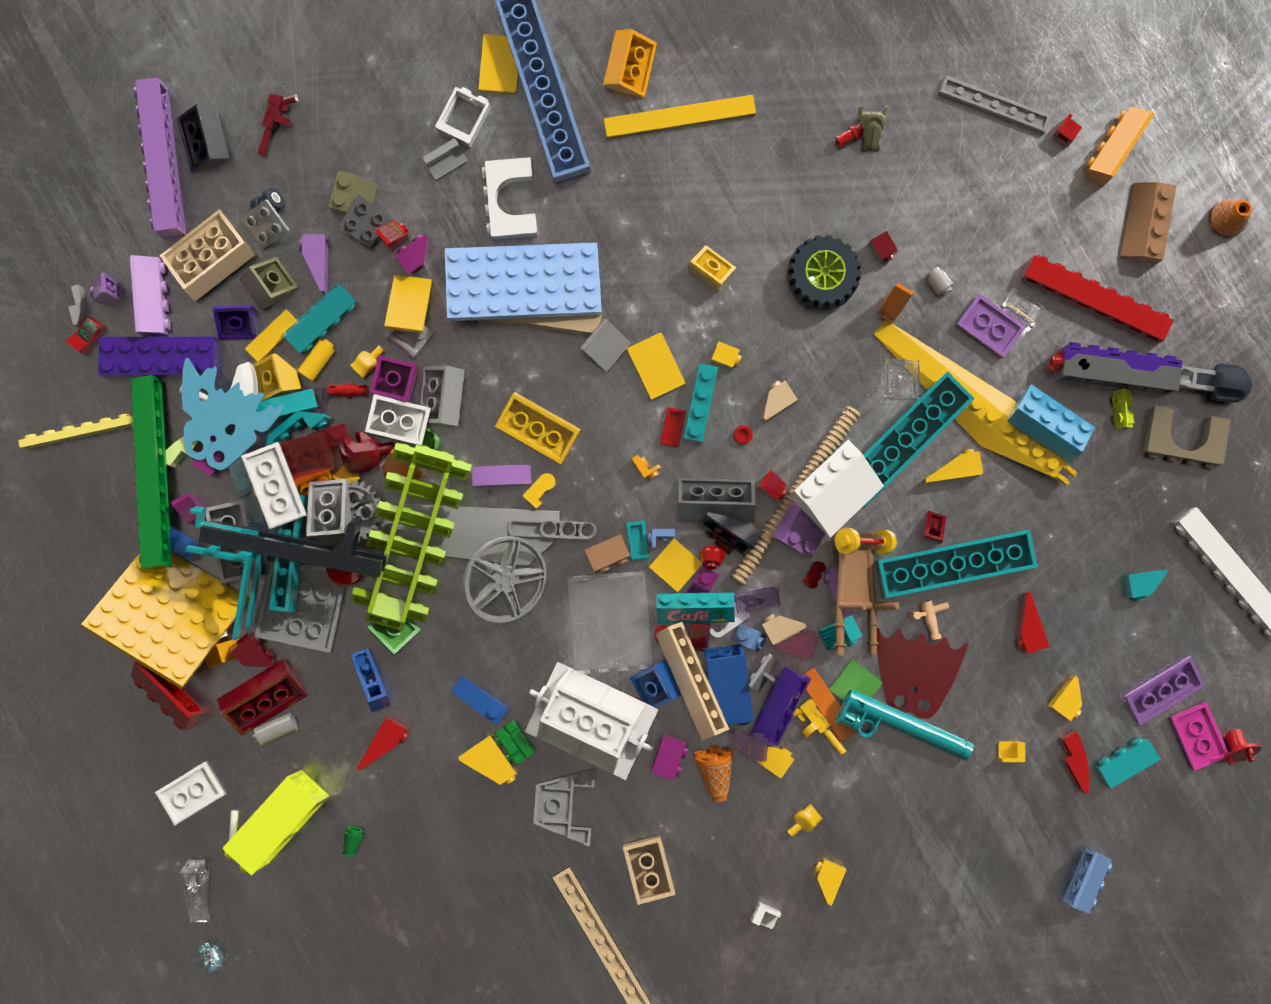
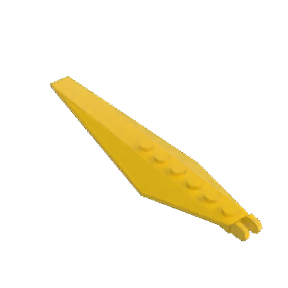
M887 320L874 333V336L927 391L948 371L975 398L954 420L979 446L1052 478H1056L1065 486H1068L1070 482L1059 474L1061 469L1073 477L1077 475V472L1067 465L1063 458L1007 421L1017 404L1016 401Z

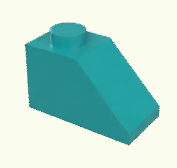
M1167 570L1124 575L1127 598H1134V601L1146 600L1145 596L1153 594L1167 575Z

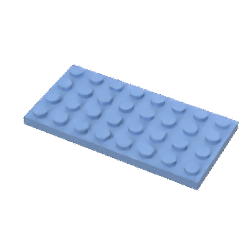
M597 243L445 248L447 321L601 315L602 313Z

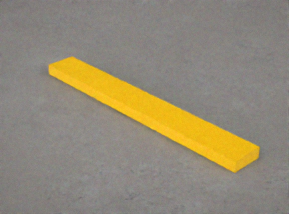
M753 95L604 118L607 138L756 115Z

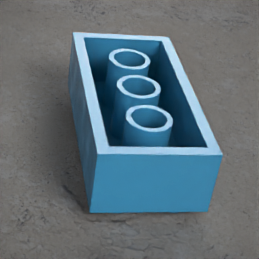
M1032 384L1019 398L1007 420L1070 464L1083 452L1095 429L1093 425Z

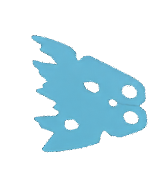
M186 358L182 377V407L192 417V420L186 422L184 426L185 449L190 457L199 461L206 458L209 466L217 470H223L256 442L254 430L264 432L269 429L282 412L284 405L280 404L276 408L269 405L265 410L256 412L264 396L263 393H250L244 396L243 391L240 390V382H237L226 393L223 392L222 388L216 391L214 383L217 367L207 368L199 376L189 358ZM201 388L208 392V399L205 401L199 399ZM230 424H235V432L232 436L226 434L225 428ZM212 435L216 437L215 442L210 440ZM197 440L201 441L204 446L203 450L199 453L192 449L193 442ZM222 451L225 455L224 461L221 463L216 462L213 458L214 452Z

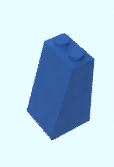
M737 644L704 649L708 682L728 727L733 724L747 725L749 722H754L750 689L748 687L746 657L742 645Z

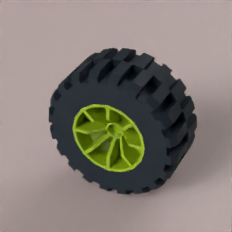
M817 235L814 239L809 238L805 240L793 253L788 264V286L790 290H793V296L796 299L799 298L804 306L807 304L813 310L820 308L821 311H827L829 308L833 310L841 304L844 305L858 288L862 272H860L862 267L861 261L857 260V252L851 250L852 246L849 243L844 244L842 238L837 237V239H834L832 235H826V237Z

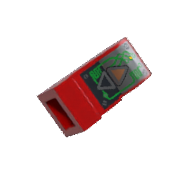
M88 317L73 336H69L66 342L84 355L97 340L104 326L93 317Z

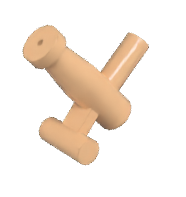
M931 600L920 603L922 612L910 611L908 613L909 619H920L921 616H924L931 634L930 640L942 638L941 634L938 633L935 613L949 609L948 602L933 606Z

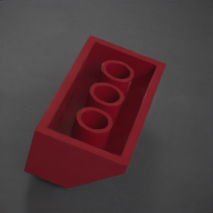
M282 659L272 667L267 668L219 697L217 702L221 714L242 736L305 698L307 694L293 670Z

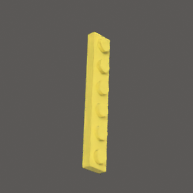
M129 413L118 415V419L103 418L99 420V423L85 422L81 423V427L77 428L66 426L62 428V431L58 432L48 430L44 431L43 435L36 436V434L24 436L25 439L18 440L19 446L23 449H30L131 427L133 416H130Z

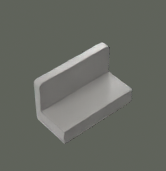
M455 138L422 157L435 180H439L468 162Z

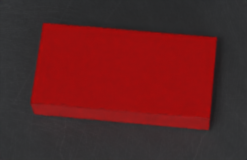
M667 407L660 445L679 448L686 410Z

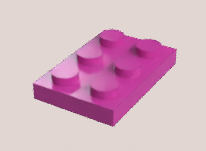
M1207 702L1170 716V720L1193 771L1222 760L1224 755L1228 753Z

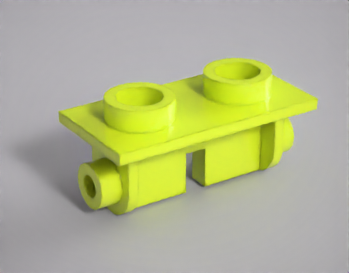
M1130 389L1112 391L1115 429L1133 428V424H1135L1133 410H1127V407H1133Z

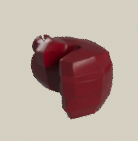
M363 431L355 432V439L358 443H355L349 436L346 437L340 444V455L343 466H345L349 473H362L376 468L380 463V456L389 454L395 448V444L393 441L377 444L374 437H369Z

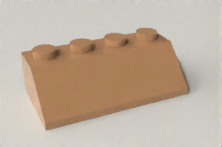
M1161 182L1133 183L1120 257L1158 264L1164 259L1176 185Z

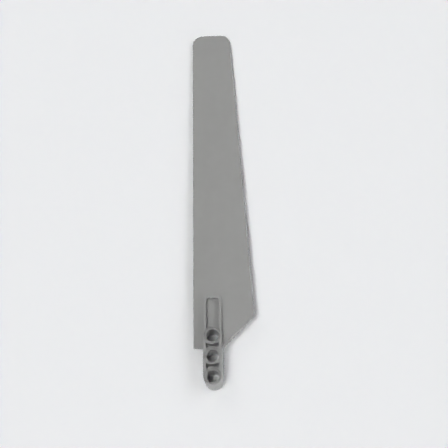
M240 497L236 500H243L247 521L252 518L264 517L256 497ZM361 502L358 507L351 508V515H357L355 511L361 506L365 507L366 504L373 502ZM404 504L403 507L431 515L434 505ZM439 506L436 517L446 518L455 523L450 538L431 533L428 546L439 547L441 550L446 551L445 557L470 560L475 552L487 542L499 537L514 536L530 542L542 554L558 538L592 539L597 533V528L590 522L560 521V511L459 507L455 509L448 506ZM365 507L363 509V515L366 518H369L371 516V510L368 507ZM306 516V525H305V534H304V537L306 536V532H307V516ZM382 519L383 523H377L380 527L379 531L390 535L393 522ZM398 523L395 536H400L412 542L418 541L423 544L426 531ZM548 523L554 526V532L550 535L544 529ZM567 524L573 527L571 535L564 533L563 529ZM586 525H590L593 529L590 536L583 534L582 530ZM361 536V542H358V547L378 549L367 546L368 539L365 540ZM509 542L497 544L489 548L479 558L488 562L501 563ZM520 544L516 565L529 566L536 558L527 547Z

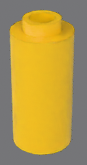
M319 339L297 371L311 381H314L335 350L332 348L334 345L326 339L323 341Z

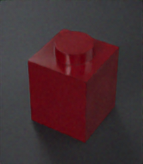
M887 231L869 241L868 245L879 263L883 261L888 263L896 258L895 254L898 252V249Z

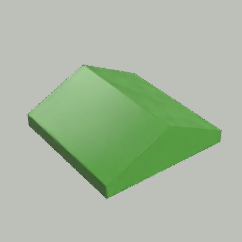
M406 618L402 631L375 623L367 626V629L392 655L401 650L421 630L408 618Z
M851 659L829 690L843 701L850 689L872 697L882 682Z

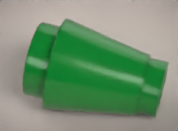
M348 826L347 830L344 831L343 855L354 857L363 838L362 829Z

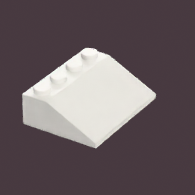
M848 439L789 496L831 538L884 485L863 454Z

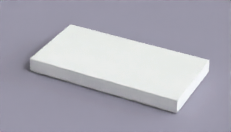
M279 442L241 456L269 530L307 516Z

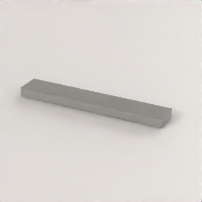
M947 75L938 93L941 96L1041 134H1045L1052 117L1050 114Z

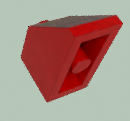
M395 220L375 230L378 237L392 253L409 239L407 235L409 230L402 222L398 224Z

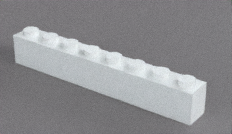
M1197 507L1190 508L1174 522L1177 526V532L1189 540V546L1201 554V560L1207 566L1210 565L1216 578L1220 581L1223 580L1227 585V591L1240 600L1238 601L1239 605L1252 614L1251 619L1257 625L1263 627L1264 634L1271 640V594Z

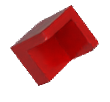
M1071 112L1054 133V136L1068 146L1082 129L1081 125L1071 119L1073 116Z

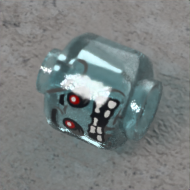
M207 942L198 947L199 951L195 954V959L202 971L211 973L222 967L221 963L224 961V957L217 944L210 945Z

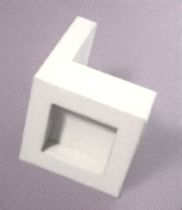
M758 902L751 921L754 924H761L773 929L777 918L781 916V912Z

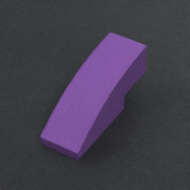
M531 465L472 467L473 487L532 484Z

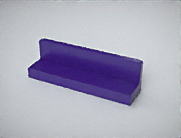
M784 667L751 734L767 746H778L811 678L807 675H797L789 668Z

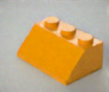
M632 29L616 30L603 85L616 92L645 97L657 43Z

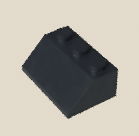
M196 104L177 118L190 172L219 166L230 159L216 104Z

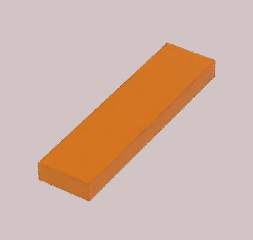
M813 667L802 674L811 678L806 691L826 721L831 725L830 727L840 742L855 734L856 732L850 730V727L842 723L839 725L835 724V719L841 706L816 669Z

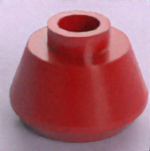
M706 546L699 552L702 564L709 570L717 569L725 558V552L715 546Z

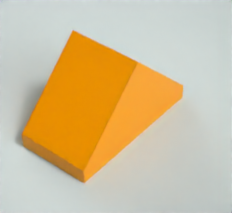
M240 638L216 644L205 658L208 669L235 660L236 658L230 653V647Z

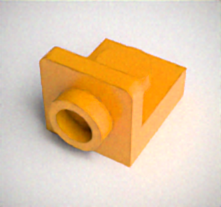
M636 455L632 458L631 461L643 479L648 477L650 480L659 474V465L648 470L649 464L644 457L640 458L639 455Z

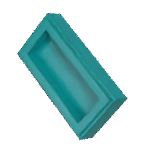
M645 520L626 523L631 561L650 559Z

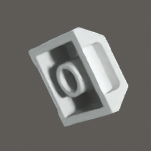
M250 362L237 366L231 386L232 388L237 382H240V390L243 391L244 396L250 393H258L254 365Z

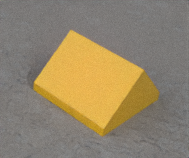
M705 245L690 261L688 269L719 291L736 267Z

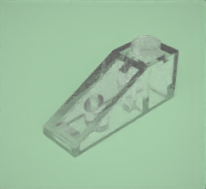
M187 860L180 871V878L190 921L209 922L210 874L207 861Z

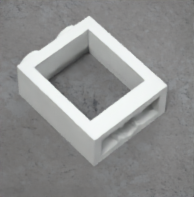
M455 87L435 128L438 133L450 139L455 138L458 143L471 148L491 110L490 103L482 96L475 97L471 95L472 92L464 87L461 89ZM459 98L482 109L470 135L446 124Z

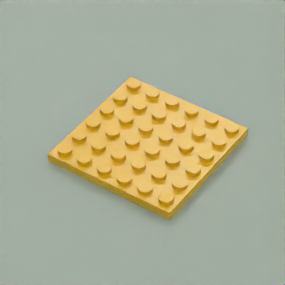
M172 551V567L156 570L141 568L139 553L84 620L81 628L182 689L235 620L239 592L226 584L222 585L221 581ZM246 597V601H245V606H246V604H247L248 601H249V598H247V597Z

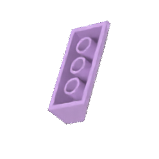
M131 255L130 266L136 333L143 337L168 336V330H170L171 326L170 320L167 319L169 303L168 300H165V293L168 291L167 283L164 281V274H166L165 263L158 257Z

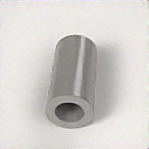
M289 712L254 728L252 736L256 744L259 743L263 746L298 730L293 715Z

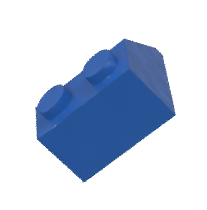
M666 659L630 678L642 702L655 708L682 695Z

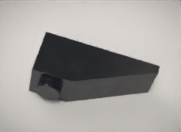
M710 512L698 523L744 556L755 547L762 533L761 530L746 520Z

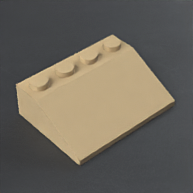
M220 209L160 255L183 290L194 301H197L255 256L254 252Z

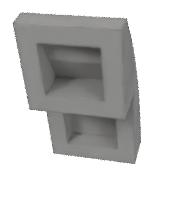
M80 285L71 286L76 305L68 308L73 325L80 328L86 315V297L84 288Z

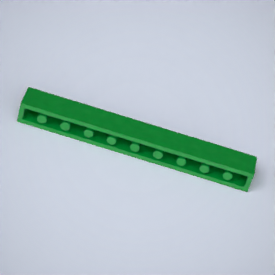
M149 375L131 379L130 391L132 394V429L134 431L133 447L135 450L134 466L136 469L135 485L137 488L136 504L138 507L137 523L139 526L138 543L140 545L139 562L143 569L156 570L172 567L162 379Z

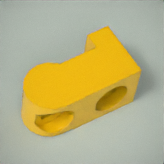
M548 473L541 475L525 492L523 497L538 510L542 505L539 500L547 491L554 489L556 485L555 478Z

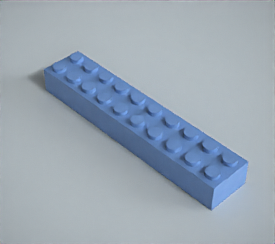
M495 0L554 183L591 172L536 1Z

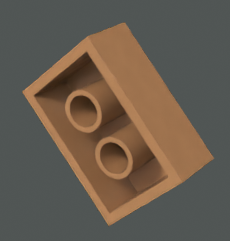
M621 534L585 550L594 572H599L600 575L610 571V566L617 564L619 567L628 563V558H630Z

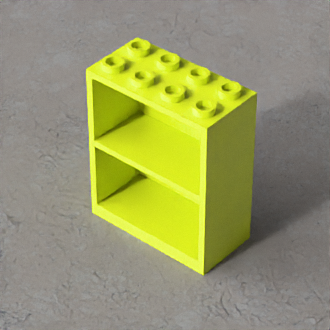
M302 770L287 776L222 848L225 851V856L231 861L235 860L240 865L239 868L243 873L252 876L271 862L328 799L329 795Z

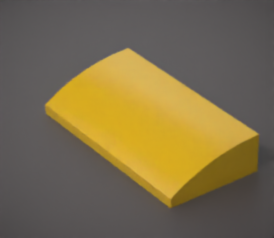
M516 392L510 397L495 425L496 428L559 464H562L581 431L578 427Z

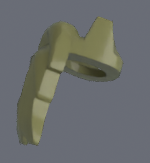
M859 105L857 118L862 121V128L864 129L862 151L869 148L875 151L880 150L879 139H881L882 130H884L887 106L884 107L882 112H863V107Z

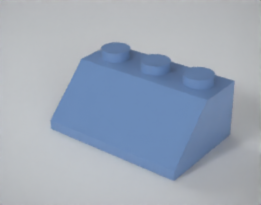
M1085 848L1063 902L1089 914L1096 906L1098 892H1101L1104 887V877L1106 874H1109L1112 868V859Z

